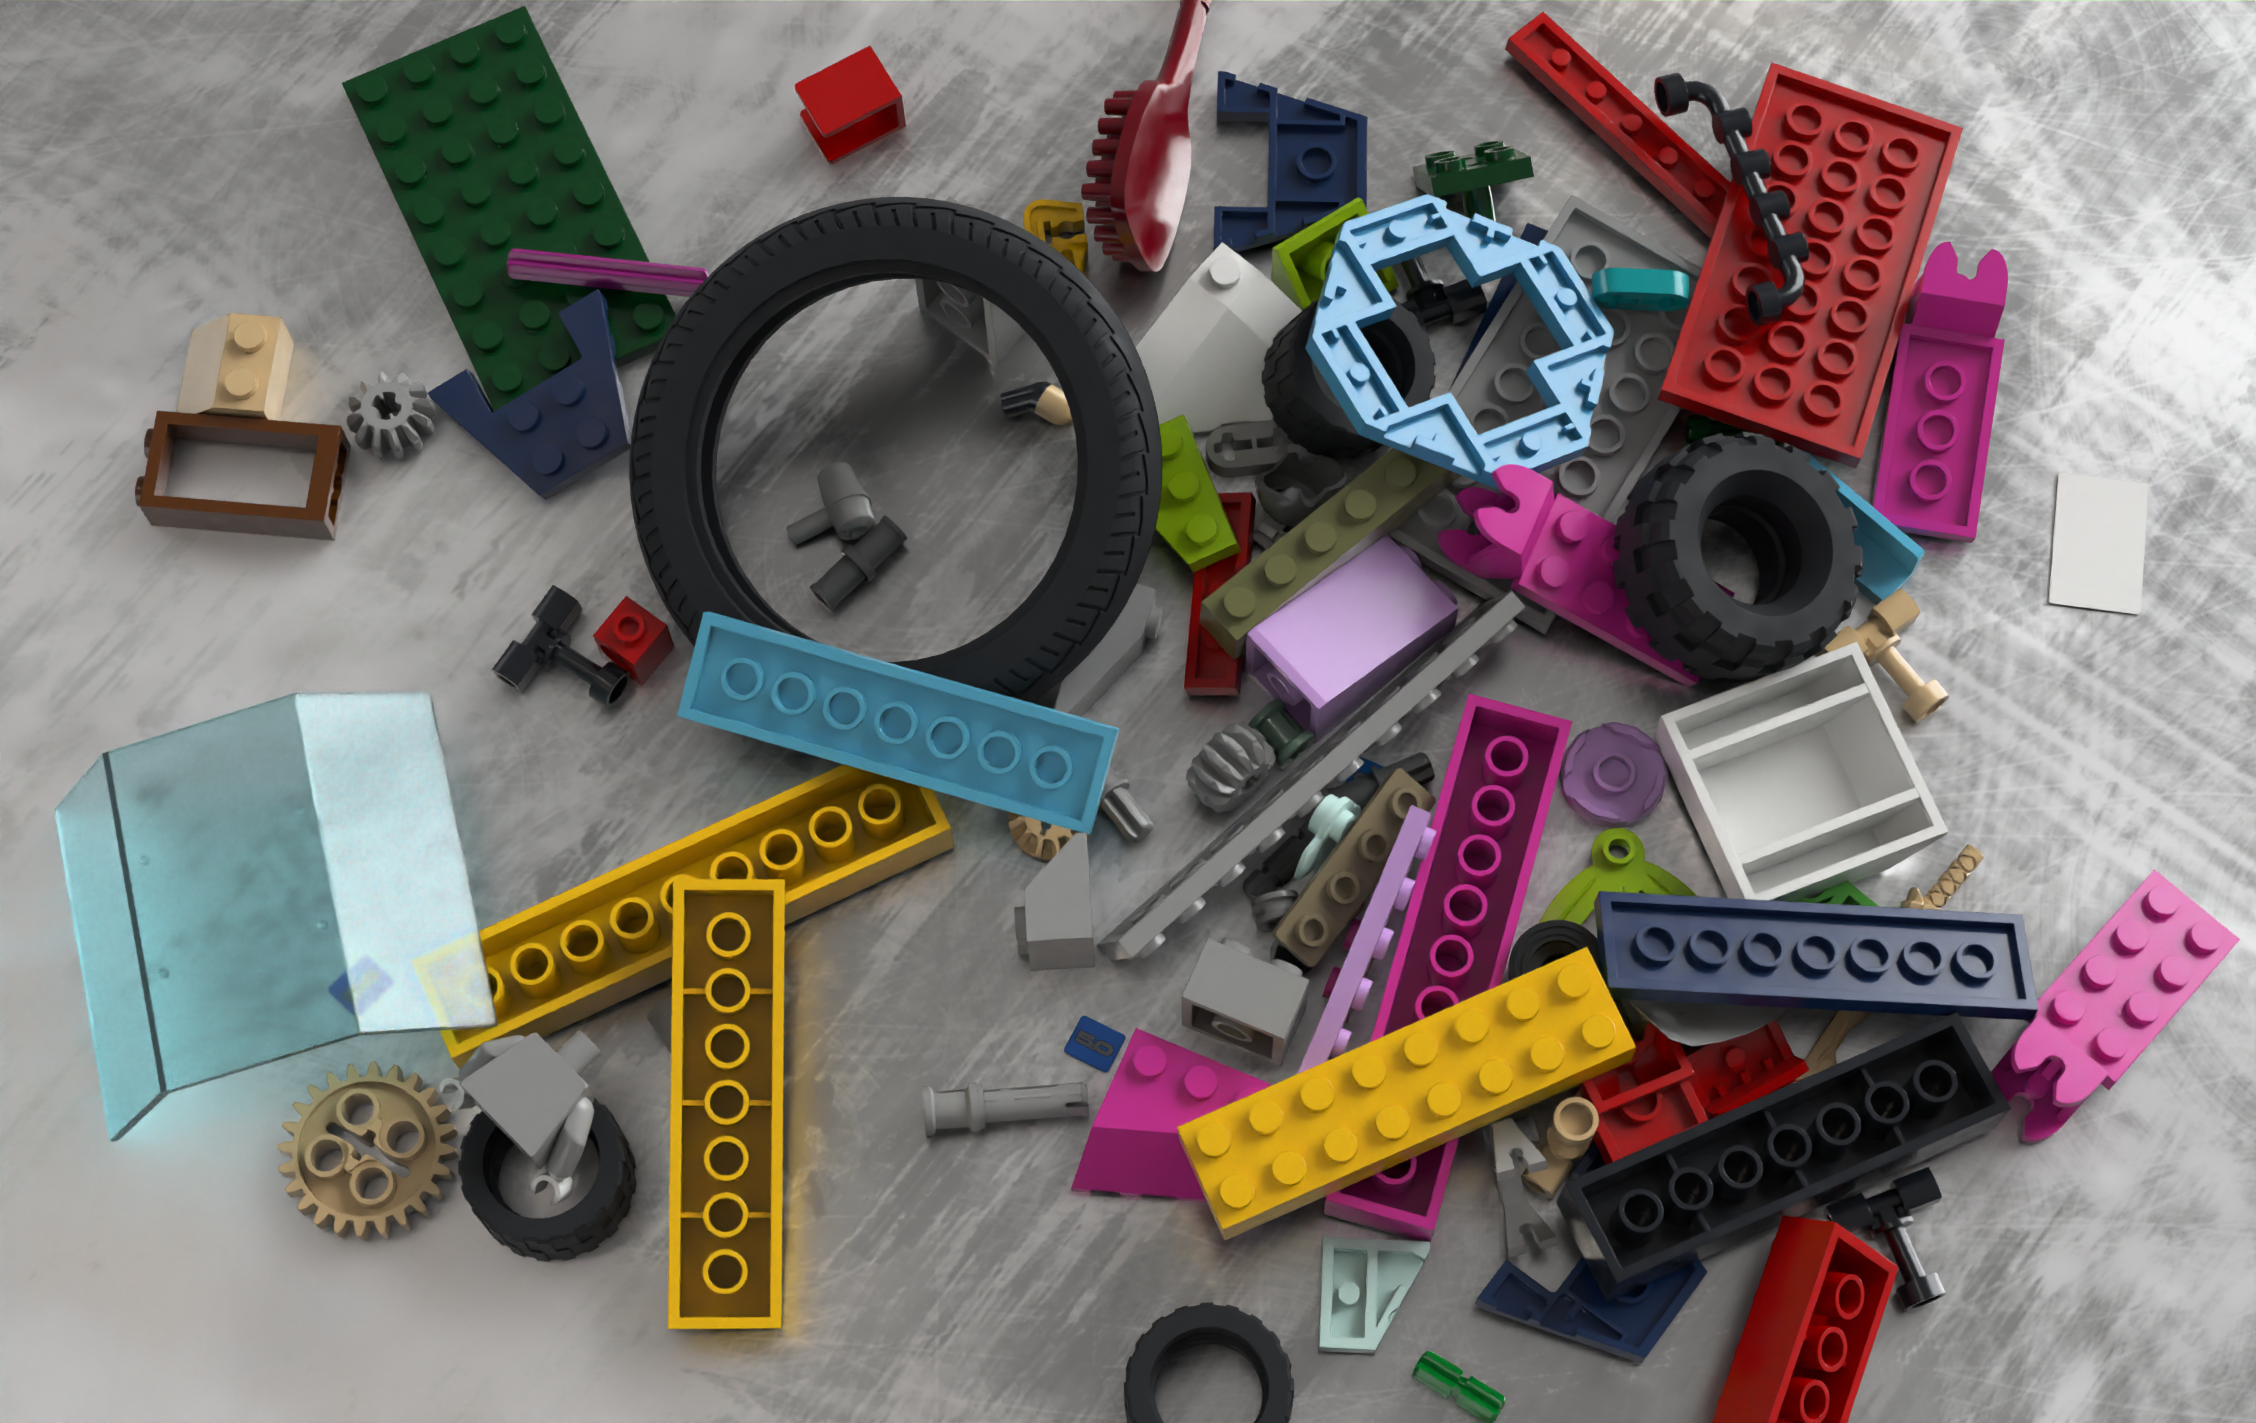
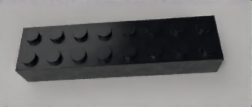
M1955 1012L1565 1183L1556 1203L1606 1301H1609L1780 1225L1783 1215L1798 1217L1989 1132L1997 1127L2011 1107L1961 1018Z

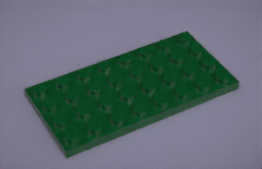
M526 6L510 11L342 83L494 411L582 358L580 351L558 313L597 289L605 296L609 312H607L610 334L613 336L616 355L614 357L616 368L657 350L663 336L676 317L667 296L664 294L521 280L509 277L507 260L510 250L514 248L650 262Z

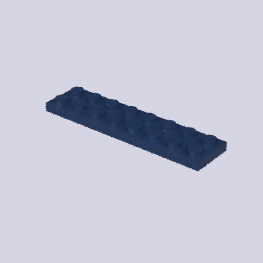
M1599 891L1594 901L1601 976L1612 999L1948 1016L1957 1012L1959 1017L2032 1020L2039 1010L2022 914Z

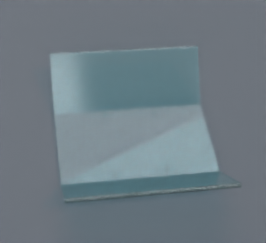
M429 692L292 693L102 753L54 809L109 1139L112 1142L120 1140L169 1093L360 1035L491 1028L498 1026L432 696Z

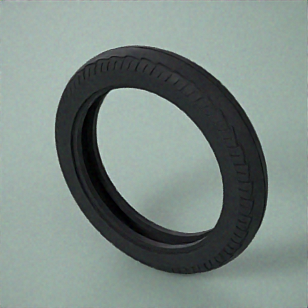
M917 197L868 198L824 207L800 215L763 233L743 246L716 268L686 301L663 336L651 361L639 395L632 428L629 457L631 505L644 561L667 610L694 647L703 612L708 611L815 641L788 623L763 599L742 570L730 545L720 511L716 479L719 439L728 404L740 378L765 342L787 321L824 297L849 287L874 281L922 279L946 283L970 290L999 307L1033 339L1050 363L1063 389L1075 430L1078 458L1077 487L1067 531L1054 561L1041 582L1012 614L984 635L953 650L918 660L888 663L1029 703L1034 701L1068 676L1105 637L1127 604L1144 568L1152 544L1158 519L1162 488L1161 434L1150 383L1140 356L1128 332L1115 311L1094 284L1061 253L1025 229L993 214L969 206Z

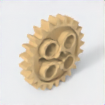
M371 1061L366 1076H361L353 1063L348 1064L347 1080L342 1082L331 1071L326 1073L329 1088L323 1092L310 1084L307 1088L314 1101L310 1105L294 1102L292 1106L301 1116L300 1121L283 1122L282 1127L294 1137L293 1141L283 1142L277 1146V1149L283 1155L292 1158V1160L278 1167L279 1172L284 1177L296 1178L286 1186V1193L291 1198L304 1196L296 1207L304 1216L317 1210L313 1222L318 1228L323 1230L334 1220V1233L340 1238H344L353 1225L356 1236L361 1241L367 1240L371 1226H376L384 1239H388L391 1231L390 1223L396 1220L406 1231L411 1230L408 1214L415 1210L420 1215L428 1218L430 1213L424 1203L429 1196L437 1200H444L445 1198L436 1185L438 1180H454L455 1178L454 1173L443 1165L444 1161L459 1158L460 1154L455 1147L445 1144L446 1141L458 1136V1131L454 1125L441 1124L452 1114L446 1104L433 1106L440 1096L433 1086L420 1092L423 1080L418 1074L413 1073L402 1083L403 1071L395 1064L389 1069L385 1077H383L381 1068L376 1061ZM368 1103L374 1105L372 1117L366 1123L361 1125L350 1124L351 1113L357 1106ZM337 1125L367 1147L372 1148L376 1146L387 1159L409 1169V1175L407 1177H400L372 1156L366 1154L361 1156L352 1144L328 1132L329 1127ZM407 1131L419 1132L418 1143L412 1150L406 1153L395 1151V1142L402 1133ZM332 1149L342 1150V1160L335 1169L331 1171L319 1170V1161L327 1151ZM375 1177H386L388 1179L386 1191L376 1199L364 1198V1188L371 1179Z

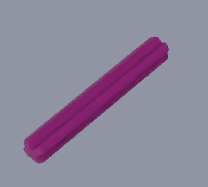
M518 248L510 250L507 260V271L512 279L690 297L709 276L708 271L700 267Z

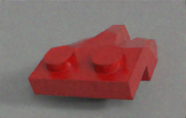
M1650 1022L1646 1025L1642 1040L1636 1042L1629 1032L1636 1046L1630 1062L1579 1084L1581 1098L1590 1101L1598 1112L1599 1123L1593 1138L1606 1165L1708 1121L1704 1109L1689 1081L1695 1073L1680 1042L1670 1040Z

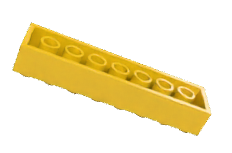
M673 879L668 1329L782 1328L785 879Z
M1585 947L1178 1126L1177 1130L1182 1147L1223 1239L1226 1241L1628 1063L1632 1060L1636 1046L1588 947Z

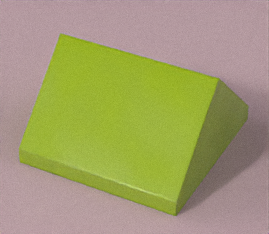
M1358 197L1273 247L1271 280L1302 311L1320 297L1336 236L1343 223L1368 214L1361 198ZM1391 266L1375 271L1388 293L1399 286Z

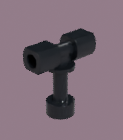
M1420 256L1401 262L1412 288L1405 295L1406 302L1400 305L1416 316L1423 330H1425L1426 325L1447 317L1450 318L1453 324L1486 312L1487 300L1481 285L1472 288L1468 280L1465 279L1445 287L1440 279L1430 280Z
M552 585L531 614L536 624L522 643L513 640L492 668L498 679L518 692L523 693L541 667L546 670H552L557 665H560L590 684L589 697L606 708L614 706L622 697L629 685L631 673L612 661L601 667L569 647L571 635L566 632L582 611V607L578 600Z
M1929 1167L1892 1180L1889 1185L1890 1190L1866 1199L1861 1192L1830 1204L1823 1210L1826 1221L1838 1223L1853 1235L1869 1230L1873 1239L1885 1237L1905 1284L1896 1289L1905 1311L1924 1306L1946 1295L1938 1274H1925L1905 1229L1914 1223L1911 1213L1939 1203L1942 1198L1937 1182Z

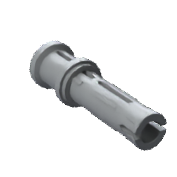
M1087 1081L983 1090V1085H977V1082L968 1083L966 1089L933 1091L931 1086H922L926 1136L934 1135L936 1129L970 1127L972 1132H980V1129L986 1128L985 1123L1078 1115L1089 1116Z

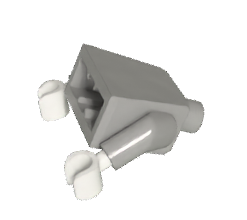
M578 1030L556 1052L537 1033L530 1034L527 1037L514 1035L483 1042L459 1071V1077L447 1078L441 1082V1093L447 1094L459 1090V1101L452 1107L454 1111L478 1106L539 1170L546 1165L548 1172L537 1176L531 1183V1190L534 1194L543 1191L549 1182L555 1189L554 1198L550 1202L551 1206L567 1199L572 1194L574 1187L571 1176L585 1149L595 1112L592 1105L595 1095L579 1075L602 1054L601 1051L581 1030Z

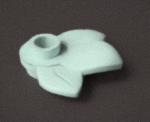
M1329 794L1321 801L1308 825V830L1314 833L1315 837L1303 851L1294 874V879L1300 880L1312 870L1315 875L1361 813L1359 805L1346 796L1339 799L1333 794Z

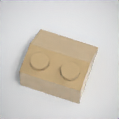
M229 313L192 330L176 412L280 421L294 342L282 318Z

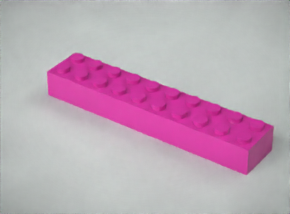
M1468 693L1431 829L1437 832L1425 861L1421 860L1371 1041L1501 985L1573 721ZM1459 1137L1327 1195L1324 1214L1416 1241H1429L1431 1243Z

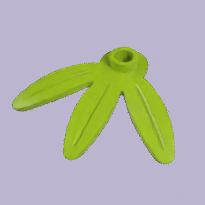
M1610 828L1601 832L1592 844L1591 860L1593 865L1584 869L1562 888L1545 910L1539 923L1549 920H1566L1582 925L1595 909L1594 901L1599 891L1641 892L1643 894L1679 896L1697 895L1668 871L1653 863L1644 861L1645 848L1635 833L1624 828ZM1612 846L1624 847L1628 855L1624 858H1615L1610 854L1609 848Z

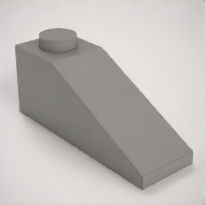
M1136 584L1127 604L1105 637L1089 656L1062 680L1054 710L1082 717L1143 654L1147 637L1157 638L1164 609L1156 607V588Z

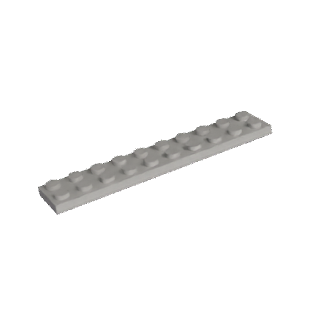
M1510 591L1478 605L1103 938L1097 946L1111 961L1127 958L1132 961L1138 956L1142 960L1154 952L1166 940L1161 932L1168 925L1171 926L1177 921L1183 924L1205 906L1206 902L1201 897L1205 892L1211 891L1218 885L1220 888H1224L1245 870L1246 867L1241 862L1242 859L1247 855H1252L1257 850L1263 853L1274 845L1285 834L1281 827L1285 821L1291 820L1296 815L1302 818L1321 803L1325 797L1320 790L1324 786L1327 787L1336 780L1341 783L1350 777L1364 763L1359 757L1361 753L1367 752L1374 746L1377 748L1384 746L1402 730V726L1397 722L1398 720L1407 717L1413 711L1418 714L1426 709L1441 695V692L1436 688L1439 684L1445 683L1451 677L1455 680L1458 679L1480 660L1475 654L1476 651H1480L1490 643L1494 646L1506 638L1518 626L1513 618L1525 608L1524 604L1513 591Z

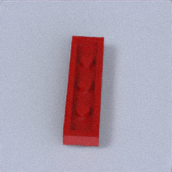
M1252 492L1218 493L1241 552L1194 572L1184 689L1188 695H1240L1243 653L1233 660L1200 624L1199 619L1202 601L1251 562L1256 499Z

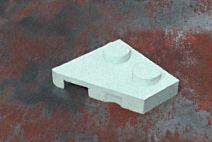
M1323 1237L1319 1351L1375 1354L1429 1254L1430 1242Z

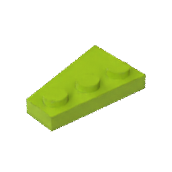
M1182 414L1159 425L1162 445V488L1155 531L1193 572H1196L1241 552V549L1190 424L1185 415Z

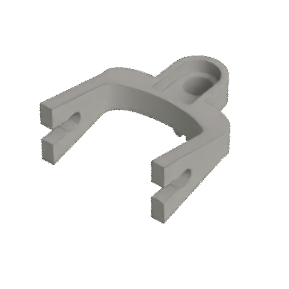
M1529 1114L1515 1120L1503 1117L1481 1127L1486 1151L1496 1173L1498 1190L1505 1212L1509 1258L1527 1253L1524 1232L1533 1233L1534 1241L1537 1242L1540 1250L1557 1246V1236L1528 1202L1521 1178L1518 1156L1523 1158V1164L1527 1167L1529 1173L1548 1169L1547 1160L1538 1151L1540 1149L1539 1135L1532 1115Z

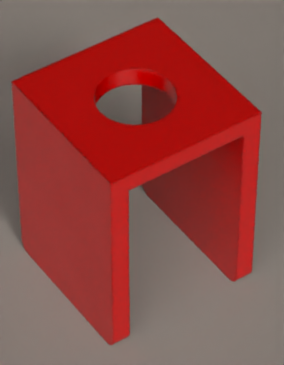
M871 45L795 84V91L805 106V109L800 112V118L829 164H834L906 127L902 95Z

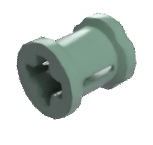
M1277 698L1263 707L1248 725L1252 729L1256 728L1267 738L1266 742L1274 748V753L1278 756L1277 764L1284 769L1301 757L1312 746L1316 738L1310 730L1304 731L1284 711L1286 704L1280 698Z

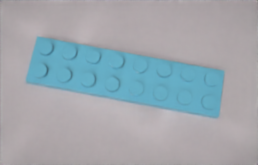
M709 611L703 612L677 713L678 717L1081 833L1087 832L1088 835L1093 830L1120 728Z

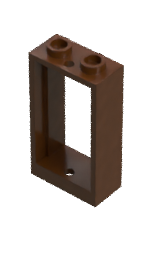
M157 411L154 429L149 428L144 439V454L148 460L145 476H139L136 482L135 502L152 526L335 541L351 445L342 427L338 425ZM175 439L316 450L306 508L165 496Z

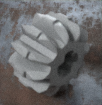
M381 371L378 376L379 384L371 386L369 383L361 381L359 387L364 396L349 397L348 406L353 413L347 416L346 420L350 431L356 433L355 441L357 445L363 450L372 447L374 456L380 460L390 450H393L397 459L403 460L404 448L409 445L413 449L422 451L423 443L419 436L434 435V425L430 418L435 416L436 413L433 401L426 398L428 393L425 386L420 382L411 384L409 377L402 371L392 382L389 381L387 374ZM394 412H399L396 416L392 414ZM387 415L390 417V419L384 420Z
M1244 721L1229 724L1222 732L1215 733L1207 744L1202 745L1200 753L1192 759V766L1187 770L1186 774L1188 786L1196 793L1195 796L1205 806H1210L1217 813L1234 810L1240 802L1247 801L1249 796L1259 789L1261 782L1269 776L1270 768L1274 765L1276 759L1274 748L1266 742L1267 738L1256 728L1252 729Z

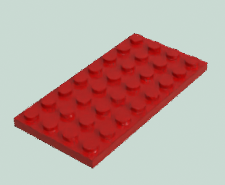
M1771 62L1751 119L1752 135L1745 138V142L1749 151L1763 148L1769 156L1771 175L1768 179H1763L1768 193L1783 190L1787 196L1790 216L1788 220L1781 221L1787 235L1802 232L1806 238L1809 248V259L1807 262L1800 263L1805 278L1802 295L1793 305L1782 309V317L1779 322L1756 326L1751 320L1746 304L1747 287L1771 281L1779 289L1783 286L1784 279L1780 269H1775L1770 262L1767 250L1768 242L1761 226L1756 227L1751 219L1749 199L1743 186L1737 185L1732 176L1657 399L1743 430L1762 434L1764 437L1773 438L1775 441L1785 442L1798 449L1856 469L1865 449L1963 128Z

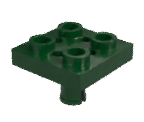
M1503 140L1477 144L1474 146V154L1455 156V151L1432 153L1425 156L1426 164L1412 166L1416 187L1434 197L1461 192L1465 217L1471 219L1476 213L1495 222L1496 217L1490 186L1534 177L1531 156L1515 149L1514 146H1504Z

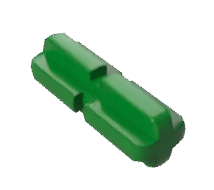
M1428 1350L1424 1352L1413 1370V1376L1416 1380L1445 1398H1448L1450 1395L1456 1398L1455 1404L1486 1423H1493L1497 1419L1505 1405L1506 1399L1504 1395L1473 1376H1470L1469 1379L1462 1376V1369L1436 1353Z

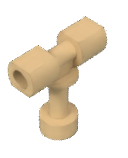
M1901 588L1874 606L1867 617L1868 621L1855 630L1849 625L1836 633L1837 636L1823 650L1815 654L1818 657L1857 642L1869 667L1879 662L1909 697L1902 707L1916 723L1930 716L1949 698L1947 692L1935 679L1925 684L1895 649L1901 642L1897 634L1913 624L1921 612L1915 601Z
M1580 1089L1575 1097L1567 1098L1557 1106L1552 1123L1547 1131L1548 1145L1543 1144L1538 1150L1547 1160L1548 1169L1529 1173L1526 1168L1521 1175L1524 1184L1547 1199H1553L1573 1169L1574 1164L1571 1159L1581 1157L1588 1150L1598 1127V1112L1590 1101L1581 1098Z

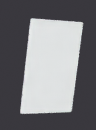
M2067 472L2058 473L2049 603L2135 615L2141 613L2149 495L2148 483Z

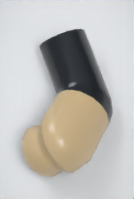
M1037 382L1001 393L1000 395L1002 410L1008 418L1032 411L1056 425H1067L1073 422L1063 390L1049 382Z

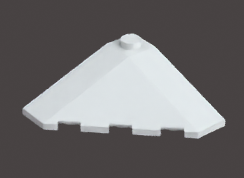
M1223 242L1189 277L1136 346L1153 393L1159 425L1184 414L1194 436L1210 435L1221 425L1273 420V415L1269 407L1266 406L1263 396L1265 395L1264 385L1262 384V371L1265 366L1263 360L1267 349L1272 346L1273 338L1302 312L1261 271ZM1312 360L1314 375L1320 388L1333 403L1342 408Z

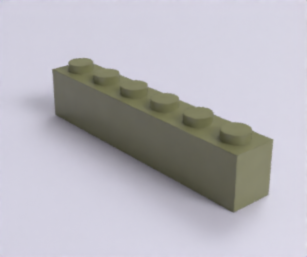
M1392 448L1204 599L1201 603L1200 624L1226 653L1235 660L1246 651L1247 633L1385 535L1392 533L1462 475Z

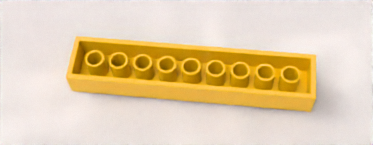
M843 764L410 962V965L448 1052L460 1070L483 1042L514 1035L527 1037L533 1033H537L543 1038L672 978L673 879H785V925L954 848L952 830L933 790Z

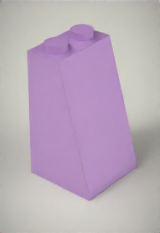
M1385 535L1247 633L1245 670L1273 700L1280 698L1286 704L1284 711L1304 731L1310 730L1315 735V744L1455 627L1458 613L1455 595L1440 580L1433 582L1420 569L1422 564L1409 547L1398 546L1388 535Z

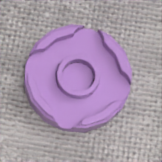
M1618 722L1604 723L1600 727H1594L1590 730L1588 728L1578 734L1566 749L1560 771L1562 792L1573 811L1591 824L1608 828L1632 826L1650 816L1661 801L1668 776L1666 763L1664 764L1663 757L1659 753L1660 749L1653 738L1637 727Z

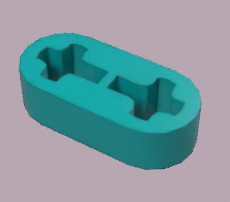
M1639 268L1601 269L1592 275V297L1599 307L1605 309L1676 311L1689 305V276L1686 273L1675 270Z

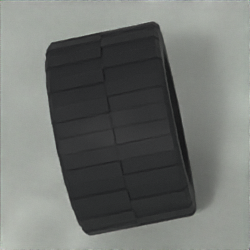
M1391 297L1397 306L1391 317L1360 328V331L1409 408L1431 399L1429 396L1435 386L1436 379L1434 375L1435 355L1431 350L1430 339L1426 330L1422 329L1416 316L1400 305L1401 302ZM1318 300L1313 301L1273 338L1272 346L1267 349L1263 360L1265 366L1262 371L1265 403L1269 407L1273 415L1272 419L1278 428L1281 427L1288 435V439L1294 444H1299L1307 449V452L1316 456L1325 455L1335 460L1362 457L1369 451L1374 452L1384 444L1358 435L1344 410L1325 395L1316 380L1312 359L1305 349Z
M596 1097L592 1103L595 1112L588 1135L594 1143L599 1157V1169L596 1180L588 1194L576 1206L562 1214L549 1218L521 1216L505 1203L498 1187V1177L502 1162L514 1143L483 1111L479 1114L477 1113L471 1121V1127L467 1135L463 1137L460 1146L462 1152L461 1159L458 1161V1174L462 1180L461 1189L466 1201L472 1207L471 1210L493 1238L502 1246H508L513 1253L522 1257H533L537 1261L550 1262L554 1259H562L563 1261L573 1259L579 1254L589 1253L598 1248L602 1241L607 1237L610 1238L619 1229L618 1225L624 1217L626 1218L631 1208L632 1195L635 1194L637 1181L634 1176V1169H636L635 1159L628 1147L630 1144L614 1116L604 1104L601 1105L597 1101Z
M1206 1302L1196 1306L1188 1307L1186 1305L1177 1308L1175 1312L1166 1317L1162 1316L1152 1323V1327L1147 1333L1142 1334L1136 1342L1132 1357L1129 1356L1126 1366V1381L1124 1382V1403L1127 1423H1164L1158 1412L1155 1400L1156 1385L1162 1369L1178 1352L1192 1346L1204 1344L1230 1348L1243 1355L1254 1367L1262 1388L1261 1408L1254 1423H1289L1293 1407L1294 1379L1291 1377L1292 1365L1288 1354L1284 1353L1280 1340L1273 1331L1270 1332L1262 1324L1263 1321L1253 1314L1248 1315L1240 1311L1238 1307L1228 1304L1226 1306L1214 1305V1302Z

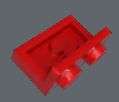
M1777 1020L1748 1034L1724 1042L1691 1046L1684 1050L1695 1073L1689 1081L1709 1120L1797 1082L1796 1078L1810 1070L1804 1059L1794 1056Z

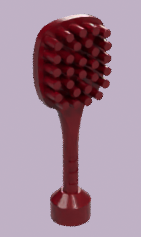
M1212 0L1180 1V8L1177 12L1174 28L1157 80H1144L1137 90L1115 91L1113 98H1106L1104 102L1105 114L1122 117L1099 118L1098 133L1100 135H1107V139H1094L1092 142V153L1094 156H1101V160H1089L1086 165L1087 176L1096 178L1095 183H1084L1081 188L1083 200L1096 201L1095 207L1087 208V222L1089 224H1103L1095 226L1094 239L1096 242H1103L1102 251L1104 255L1112 256L1113 261L1132 262L1139 271L1158 272L1161 270L1171 250L1181 218L1192 160L1188 105L1207 13L1209 12Z

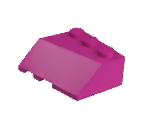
M1135 1028L1091 1127L1071 1191L1091 1193V1190L1118 1192L1126 1196L1141 1197L1142 1194L1177 1197L1178 1200L1207 1202L1179 1140L1177 1127L1265 1089L1272 1084Z

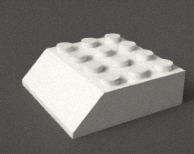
M1857 642L1660 717L1654 734L1655 741L1728 898L1794 902L1804 897L1812 898L1822 894L1823 890L1845 881H1849L1852 884L1888 870L1948 833V829Z

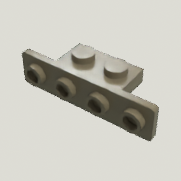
M1393 769L1272 931L1273 938L1306 966H1316L1343 928L1361 912L1366 897L1379 882L1410 806L1413 805L1429 812L1436 803L1435 797L1403 769Z

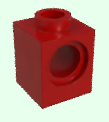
M628 596L624 597L593 634L601 657L608 662L616 663L630 672L631 679L641 686L644 685L675 647L667 624Z

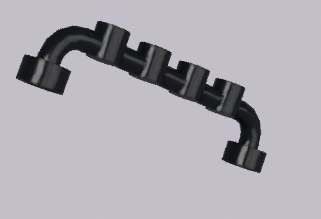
M1679 73L1657 77L1654 82L1655 100L1660 113L1664 117L1687 112L1689 101L1702 103L1711 114L1714 136L1719 144L1724 143L1728 152L1733 179L1737 185L1743 186L1749 199L1751 219L1756 227L1761 226L1768 242L1767 250L1770 262L1775 269H1780L1784 279V284L1779 289L1771 281L1748 286L1746 290L1747 309L1751 320L1756 326L1779 322L1782 317V309L1793 305L1802 295L1805 278L1800 263L1808 261L1809 248L1802 232L1787 235L1781 222L1788 220L1790 216V206L1784 191L1777 190L1768 193L1763 179H1768L1771 175V164L1767 152L1763 148L1749 151L1744 138L1751 137L1753 128L1750 114L1745 107L1731 110L1722 93L1710 84L1699 81L1685 82Z

